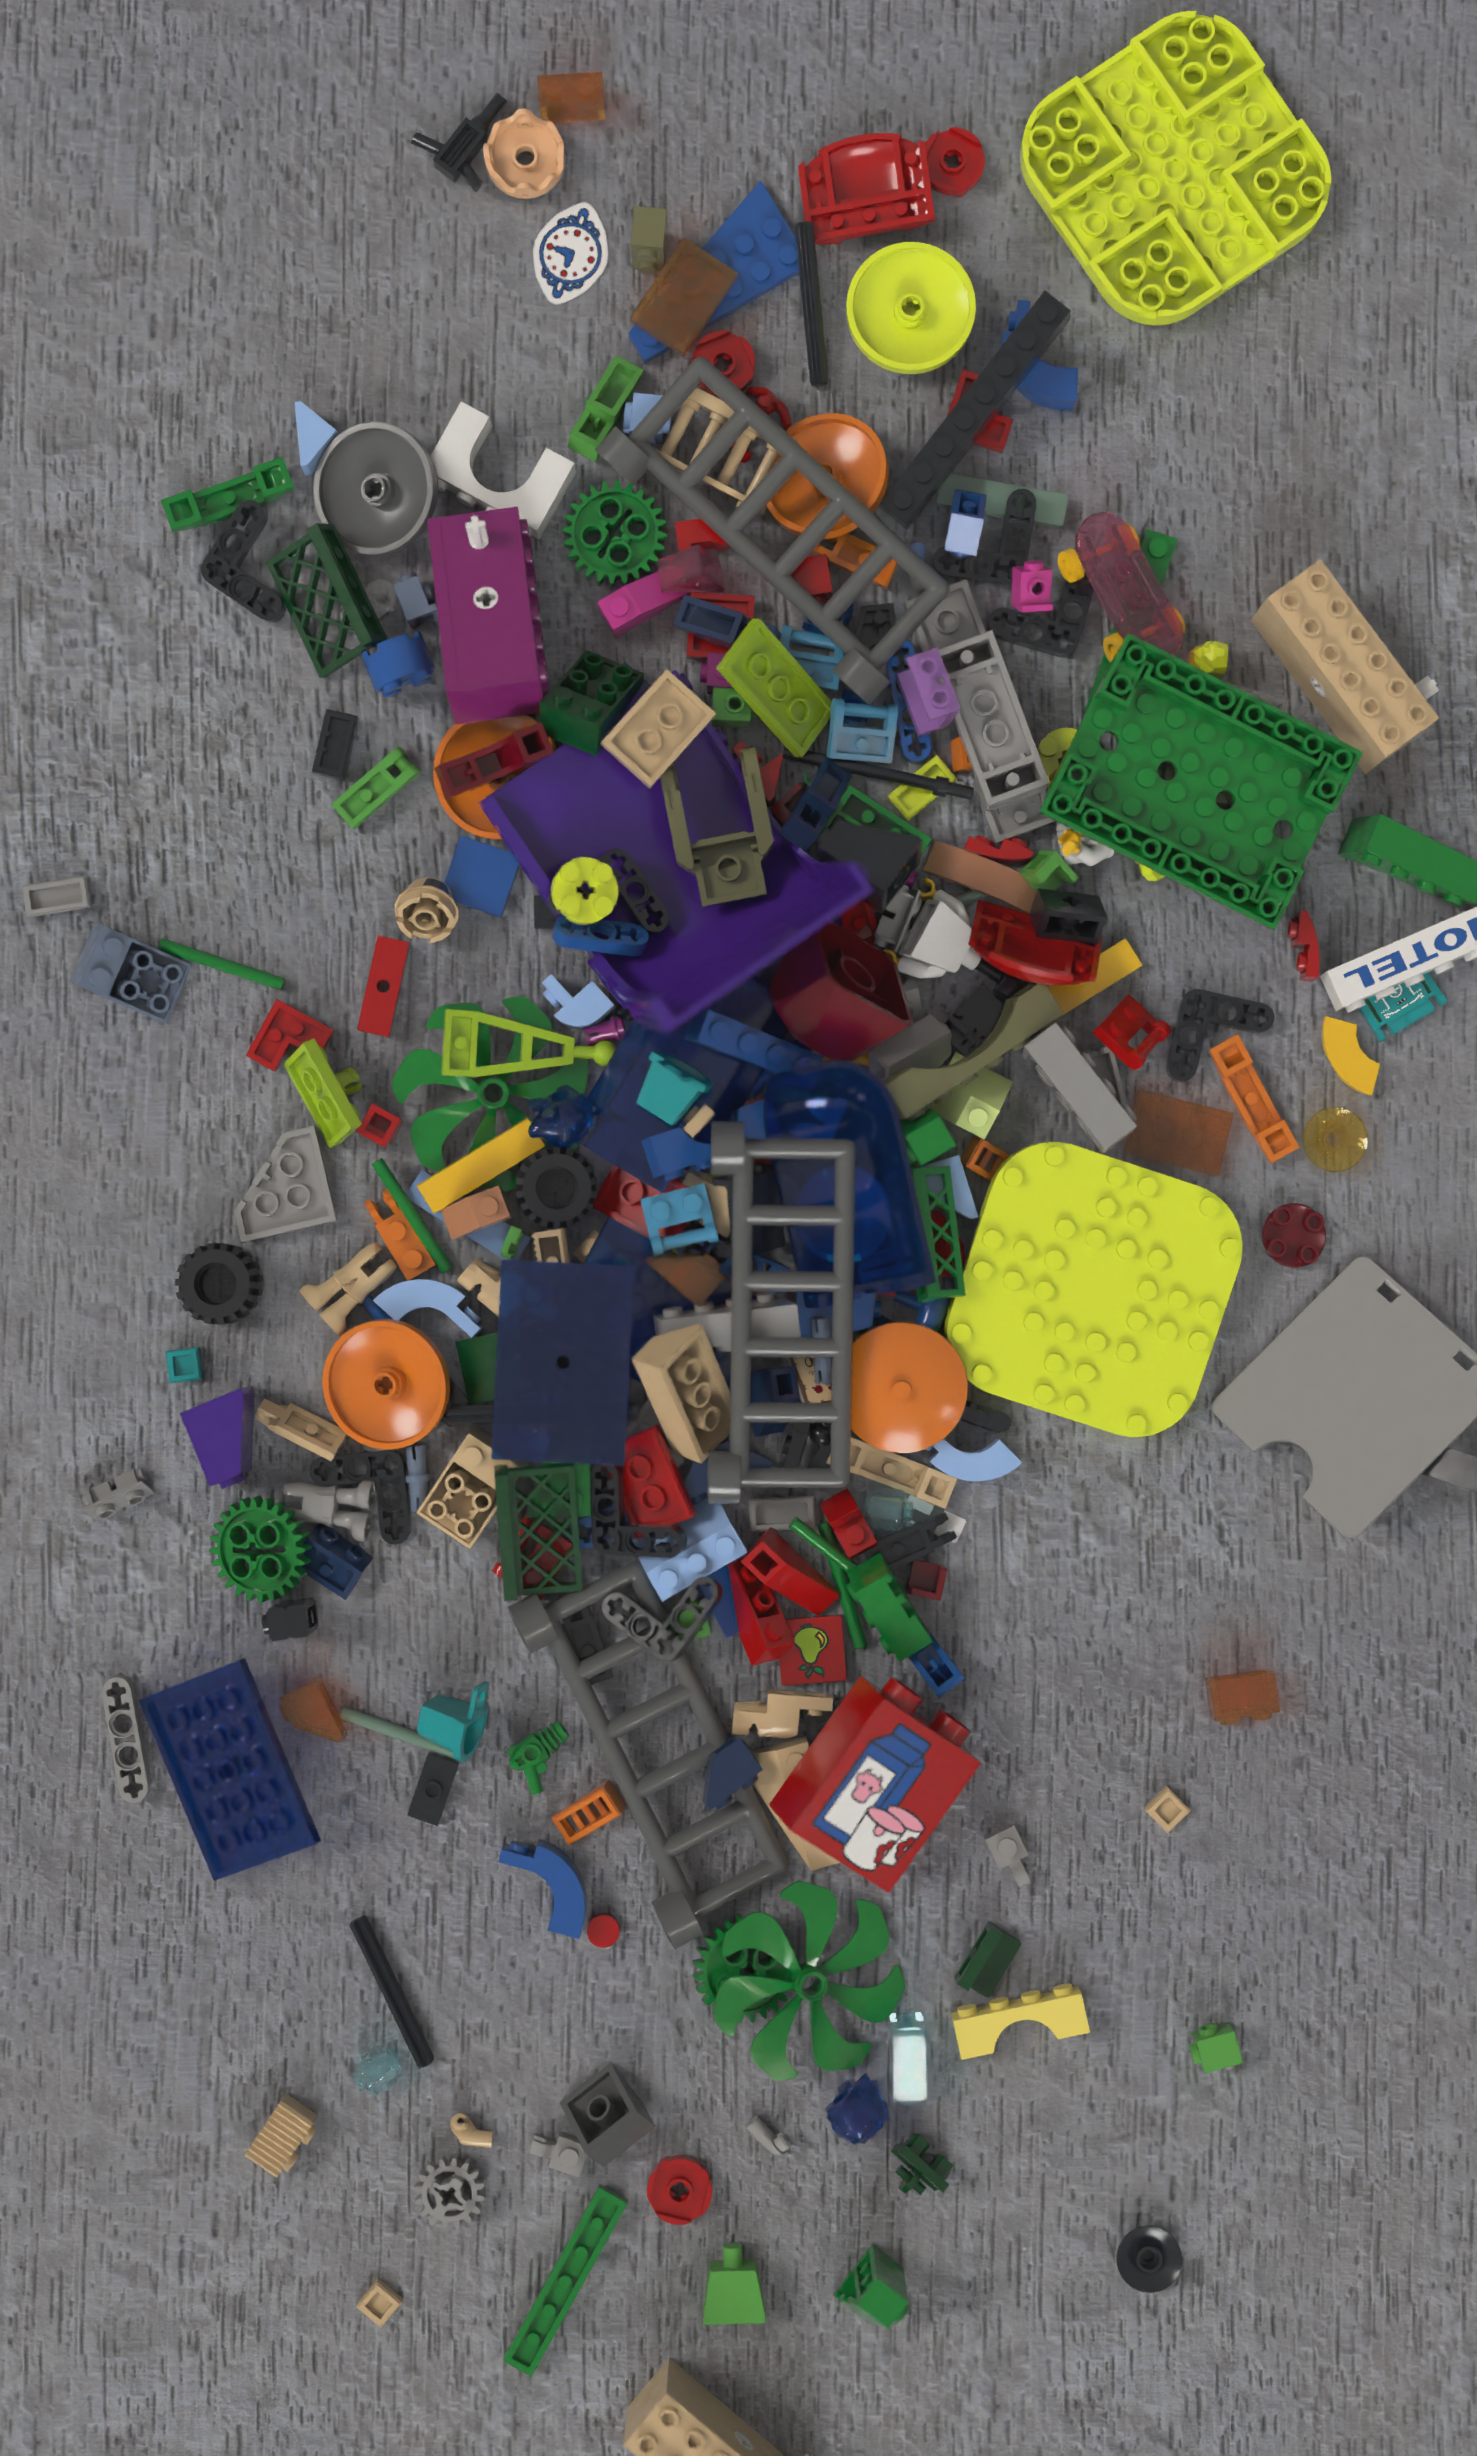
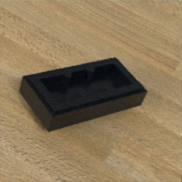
M326 709L313 763V774L345 781L359 722L358 716Z
M431 1752L428 1753L407 1816L436 1826L439 1825L460 1762Z

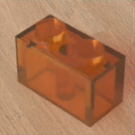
M602 72L537 76L539 109L542 120L551 121L552 123L606 120Z
M1270 1669L1204 1678L1210 1717L1215 1721H1220V1725L1236 1724L1240 1722L1239 1718L1252 1716V1720H1266L1272 1718L1271 1713L1280 1712L1275 1673Z

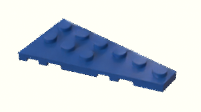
M762 181L756 185L628 332L629 339L644 364H647L799 274L796 238Z

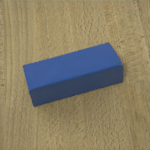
M727 1565L706 1577L717 1580L722 1587V1598L714 1609L713 1614L727 1639L739 1631L730 1572ZM711 1585L709 1587H701L705 1598L710 1599L713 1595L709 1591Z

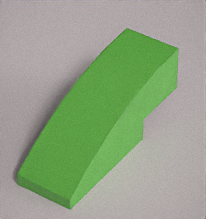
M615 355L586 401L584 412L570 432L569 449L597 462L600 454L595 449L609 432L619 424L625 411V404L630 402L633 393H635L644 374V369Z

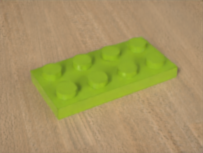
M760 618L751 619L716 669L793 756L803 757L831 718L830 708L832 701Z

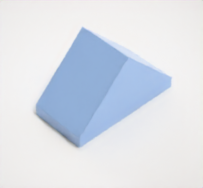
M298 401L295 402L300 466L305 475H312L323 452L332 440L338 436L336 429L303 402Z

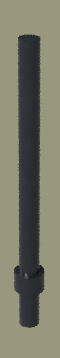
M784 747L783 751L784 759L820 766L825 757H827L826 754L808 750L803 757H794L786 747ZM829 758L848 773L933 791L932 795L945 798L946 795L971 800L974 792V787L949 782L950 778L936 776L935 779L853 760Z

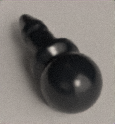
M814 1423L811 1426L809 1435L814 1444L818 1446L831 1444V1423Z

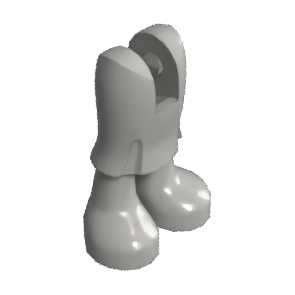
M364 1480L357 1488H338L337 1485L329 1487L318 1486L304 1482L284 1484L283 1494L303 1497L302 1508L299 1506H285V1513L291 1510L296 1511L292 1519L293 1521L303 1520V1522L325 1524L328 1527L333 1525L345 1527L351 1530L355 1540L367 1542L372 1528L373 1513L338 1509L339 1504L352 1505L368 1510L373 1509L376 1501L375 1481Z

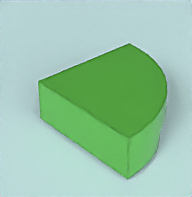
M511 1225L502 1247V1257L509 1260L514 1259L525 1234L524 1230Z

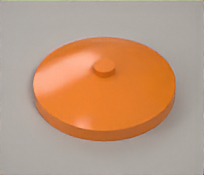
M825 413L805 418L785 431L788 435L795 438L802 448L872 513L875 512L887 489L889 463L880 439L867 424L849 415ZM796 470L766 506L779 525L790 533L799 536L830 500ZM844 514L823 539L844 535L858 526Z
M528 715L454 724L442 738L434 759V786L437 797L445 812L464 830L488 839H502L478 802L531 766L475 790H469L448 799L434 768L492 745L513 732L539 723L534 718ZM548 737L552 749L555 751L558 749V746L554 739Z
M377 1319L355 1326L335 1342L324 1364L322 1387L328 1410L337 1425L348 1436L365 1446L392 1450L412 1445L427 1436L438 1425L446 1411L450 1395V1379L446 1362L435 1343L421 1330L408 1323L393 1319Z
M895 1321L871 1328L852 1343L851 1430L859 1438L871 1446L884 1451L911 1453L935 1445L954 1429L966 1405L968 1383L966 1370L960 1355L943 1335L919 1323Z

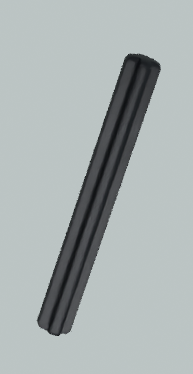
M800 222L795 225L809 378L810 384L813 387H820L828 384L814 227L811 222Z
M365 1915L351 1921L350 1928L417 2067H426L433 2062L434 2055Z

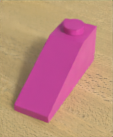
M681 561L623 586L599 600L597 605L599 613L616 639L681 601L684 595L689 596L690 592L698 591V588Z

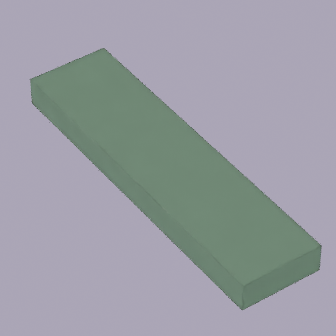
M953 473L949 475L939 488L936 502L938 507L951 509L955 489L986 494L985 515L1003 519L1006 502L1011 493L1017 489L1030 490L1036 498L1034 524L1057 529L1063 528L1069 498L1067 494ZM1020 495L1018 500L1012 501V505L1018 509L1017 517L1009 516V520L1028 523L1029 519H1022L1025 508H1030V503L1025 501L1024 495Z

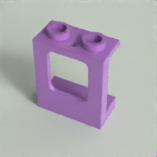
M938 647L906 658L909 670L896 675V680L918 737L948 727L961 709ZM937 679H943L944 684H938Z

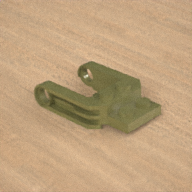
M755 747L739 750L754 831L751 833L743 831L703 839L695 844H691L675 764L672 763L660 777L677 864L697 877L703 908L767 896L761 864L773 848L774 841Z

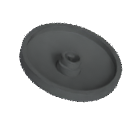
M384 422L361 423L340 433L323 452L314 476V504L321 523L335 525L345 548L370 556L390 555L411 545L428 526L427 519L433 516L438 496V480L435 466L424 445L406 430Z

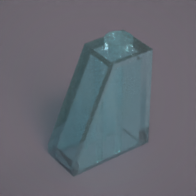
M922 2012L892 2013L889 2016L893 2099L894 2101H900L902 2105H917L919 2100H927L926 2028Z

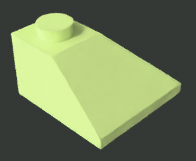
M955 1052L949 1065L965 1058V1056ZM983 1067L976 1072L978 1077L964 1086H961L959 1083L950 1089L952 1095L936 1104L932 1101L927 1107L931 1108L941 1118L985 1140L1013 1081Z

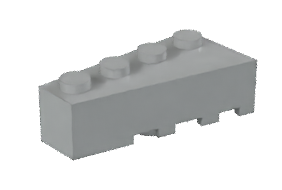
M1054 1023L1024 1046L1021 1057L1028 1065L1033 1061L1037 1065L1035 1069L1040 1080L1045 1086L1048 1085L1050 1088L1053 1085L1057 1089L1055 1095L1060 1104L1069 1113L1073 1111L1076 1113L1077 1117L1075 1120L1101 1153L1104 1154L1136 1129L1137 1126L1134 1121L1137 1118L1126 1104L1121 1106L1115 1099L1114 1095L1117 1093L1111 1083L1106 1078L1100 1080L1093 1071L1096 1065L1086 1052L1080 1054L1073 1044L1076 1040L1072 1033L1065 1026L1060 1028L1057 1023Z
M776 1292L757 1294V1299L752 1300L751 1337H801L797 1304L777 1296ZM732 1298L726 1299V1304L714 1306V1302H701L694 1304L695 1309L682 1311V1307H670L663 1309V1314L653 1315L656 1336L699 1324L703 1326L711 1347H716V1351H731Z

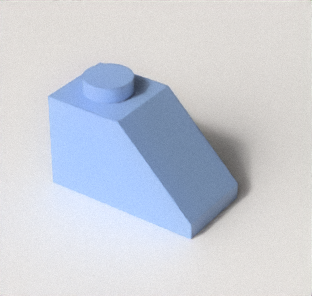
M959 1155L920 1167L950 1166L955 1212L969 1220L978 1218ZM926 1176L927 1188L937 1196L943 1189L942 1176Z

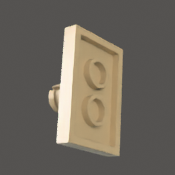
M666 669L603 739L601 745L650 789L715 717L716 713Z

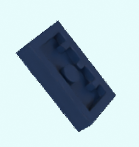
M319 1523L303 1543L312 1547V1549L304 1552V1556L311 1559V1562L301 1566L307 1571V1576L346 1600L373 1557L366 1553L362 1547L354 1545L340 1536L334 1529Z

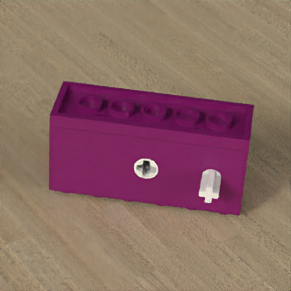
M518 506L427 519L445 686L455 724L540 713V701L548 694L550 688L546 674L547 663L542 643L544 639L539 618L540 606L538 594L536 593L535 584L537 583L532 561L533 550L527 519H520Z

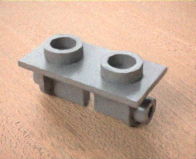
M903 885L885 909L894 913L893 918L880 916L873 933L875 937L874 944L885 948L887 942H889L888 949L898 952L899 947H902L907 942L910 930L907 927L911 916L916 917L922 904V899L919 898L921 891L911 889L910 894H908L909 887Z
M133 1468L114 1478L117 1487L115 1490H112L109 1481L86 1490V1494L82 1496L86 1506L83 1508V1511L95 1520L107 1519L112 1517L121 1508L140 1504L145 1500V1497L154 1494V1490L144 1483L147 1477L143 1469L136 1470Z

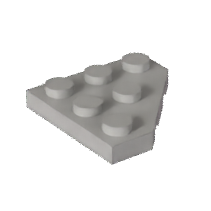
M316 1126L284 1132L278 1139L274 1150L267 1161L263 1163L253 1179L249 1190L234 1210L241 1243L338 1221Z

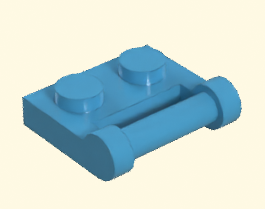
M783 625L780 639L781 644L821 690L837 693L840 678L832 669L843 658L844 652L826 635L792 630L793 626ZM790 642L834 649V656L789 650Z
M833 698L830 708L831 721L826 756L831 759L892 763L898 717L897 704L886 703L885 706L845 703L844 699ZM844 716L884 719L883 728L843 725Z
M704 1183L640 1199L654 1257L664 1255V1251L707 1240L709 1243L719 1241ZM700 1218L703 1219L704 1228L660 1238L658 1231L660 1228Z

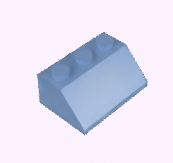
M708 1498L693 1505L697 1515L675 1524L682 1528L687 1535L685 1549L676 1556H638L661 1601L687 1588L696 1579L706 1577L748 1553L746 1545L722 1504H708ZM670 1534L664 1539H656L655 1545L659 1542H668L672 1548L678 1542L672 1539ZM647 1537L632 1540L638 1548H645L647 1545Z

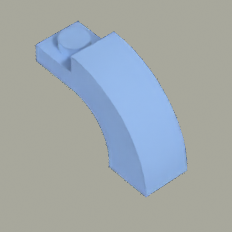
M427 1279L404 1281L386 1289L373 1300L394 1320L402 1321L411 1312L419 1308L430 1307L445 1313L471 1338L475 1337L483 1329L478 1323L481 1317L469 1306H466L464 1310L460 1307L468 1296L456 1287L441 1281Z
M998 1438L985 1448L977 1451L956 1449L945 1439L926 1448L928 1451L933 1447L937 1450L928 1459L936 1468L952 1477L966 1481L996 1479L1010 1473L1022 1464Z

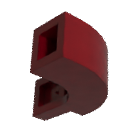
M542 722L513 732L504 739L483 749L438 765L434 770L448 799L525 769L552 755L554 751Z

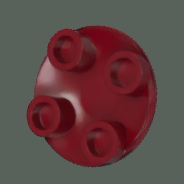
M1289 1203L1279 1206L1269 1214L1263 1225L1262 1240L1265 1250L1275 1262L1290 1268L1303 1267L1315 1262L1322 1253L1326 1242L1324 1218L1321 1214L1316 1213L1312 1208L1303 1204Z

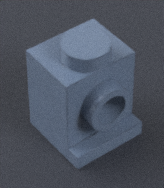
M417 573L407 574L399 579V583L393 585L411 629L438 618L436 604L429 605L435 601L428 583L421 585Z

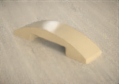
M851 1437V1473L869 1478L946 1509L957 1478ZM830 1455L827 1460L828 1464H830Z

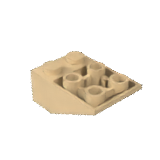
M475 1426L468 1433L416 1513L471 1549L497 1511L494 1466L507 1465V1468L527 1467L529 1462Z

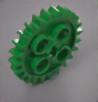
M616 480L614 489H609L606 481H603L602 491L598 492L592 485L590 486V497L580 493L579 498L582 504H570L571 510L575 515H565V521L571 526L562 528L563 535L571 537L563 541L564 548L573 549L567 554L569 561L579 559L575 564L576 571L578 572L586 568L585 578L587 580L592 578L594 574L597 575V584L601 586L605 578L609 579L611 588H614L616 579H621L622 584L625 586L628 584V577L632 576L635 581L639 580L640 571L650 575L651 570L648 564L651 563L657 566L660 564L655 553H665V547L658 542L667 541V534L660 531L667 527L666 520H656L662 515V509H651L655 504V498L650 497L644 501L645 490L643 488L634 494L631 483L623 490L619 480ZM608 506L616 507L619 510L618 514L613 518L604 517L602 511ZM628 510L632 511V514L622 523L625 513ZM634 524H642L646 527V530L643 534L635 536L629 532V528ZM620 527L621 537L614 536L610 542L609 531L615 533ZM590 533H597L601 536V540L595 545H589L584 541L585 537ZM609 544L604 557L599 558L598 554ZM618 550L625 551L628 554V558L621 563L611 559L612 554Z
M261 1495L252 1499L248 1497L240 1500V1503L237 1502L229 1505V1510L220 1514L223 1521L214 1523L213 1526L219 1533L210 1536V1539L217 1543V1547L209 1549V1552L218 1554V1559L212 1562V1566H221L222 1570L218 1573L217 1577L227 1576L226 1588L234 1585L237 1586L235 1596L246 1593L247 1601L256 1598L259 1603L269 1599L274 1601L281 1598V1595L290 1594L292 1592L291 1588L301 1584L298 1578L307 1575V1571L301 1565L311 1562V1559L304 1556V1552L312 1549V1547L303 1544V1539L308 1537L309 1533H300L299 1528L304 1522L303 1520L297 1522L292 1520L296 1512L295 1510L284 1512L285 1502L274 1506V1497L264 1500ZM242 1527L247 1532V1539L242 1534ZM271 1527H273L276 1531V1539L273 1537L271 1533ZM256 1546V1548L258 1549H264L275 1546H283L285 1547V1551L273 1549L266 1553L264 1550H250L246 1552H237L235 1550V1547L247 1549ZM244 1559L249 1564V1571L245 1568ZM273 1559L277 1561L279 1571L275 1569Z
M740 1914L736 1915L735 1923L743 1918ZM724 1918V1929L721 1930L716 1925L712 1926L715 1933L713 1938L703 1935L708 1945L706 1948H696L702 1955V1959H695L692 1962L697 1968L701 1969L692 1974L696 1981H702L695 1988L699 1994L706 1993L701 2000L705 2005L712 2003L711 2010L713 2013H715L716 1995L720 1984L727 1977L743 1975L740 1972V1968H746L747 1962L751 1965V1968L745 1969L744 1975L789 1980L791 1972L770 1955L764 1960H757L760 1950L748 1948V1953L747 1948L739 1950L732 1957H724L722 1955L724 1934L734 1925L727 1918ZM784 1932V1934H785V1936H786V1938H787V1940H788V1939H789V1936ZM790 1943L791 1948H792V1950H793V1952H794L796 1949H795V1947ZM783 1992L763 1998L746 2008L741 2013L737 2023L741 2024L744 2015L747 2016L751 2023H754L756 2013H760L764 2019H767V2008L770 2007L778 2012L779 2009L776 2001L779 1999L787 2002L788 1999Z

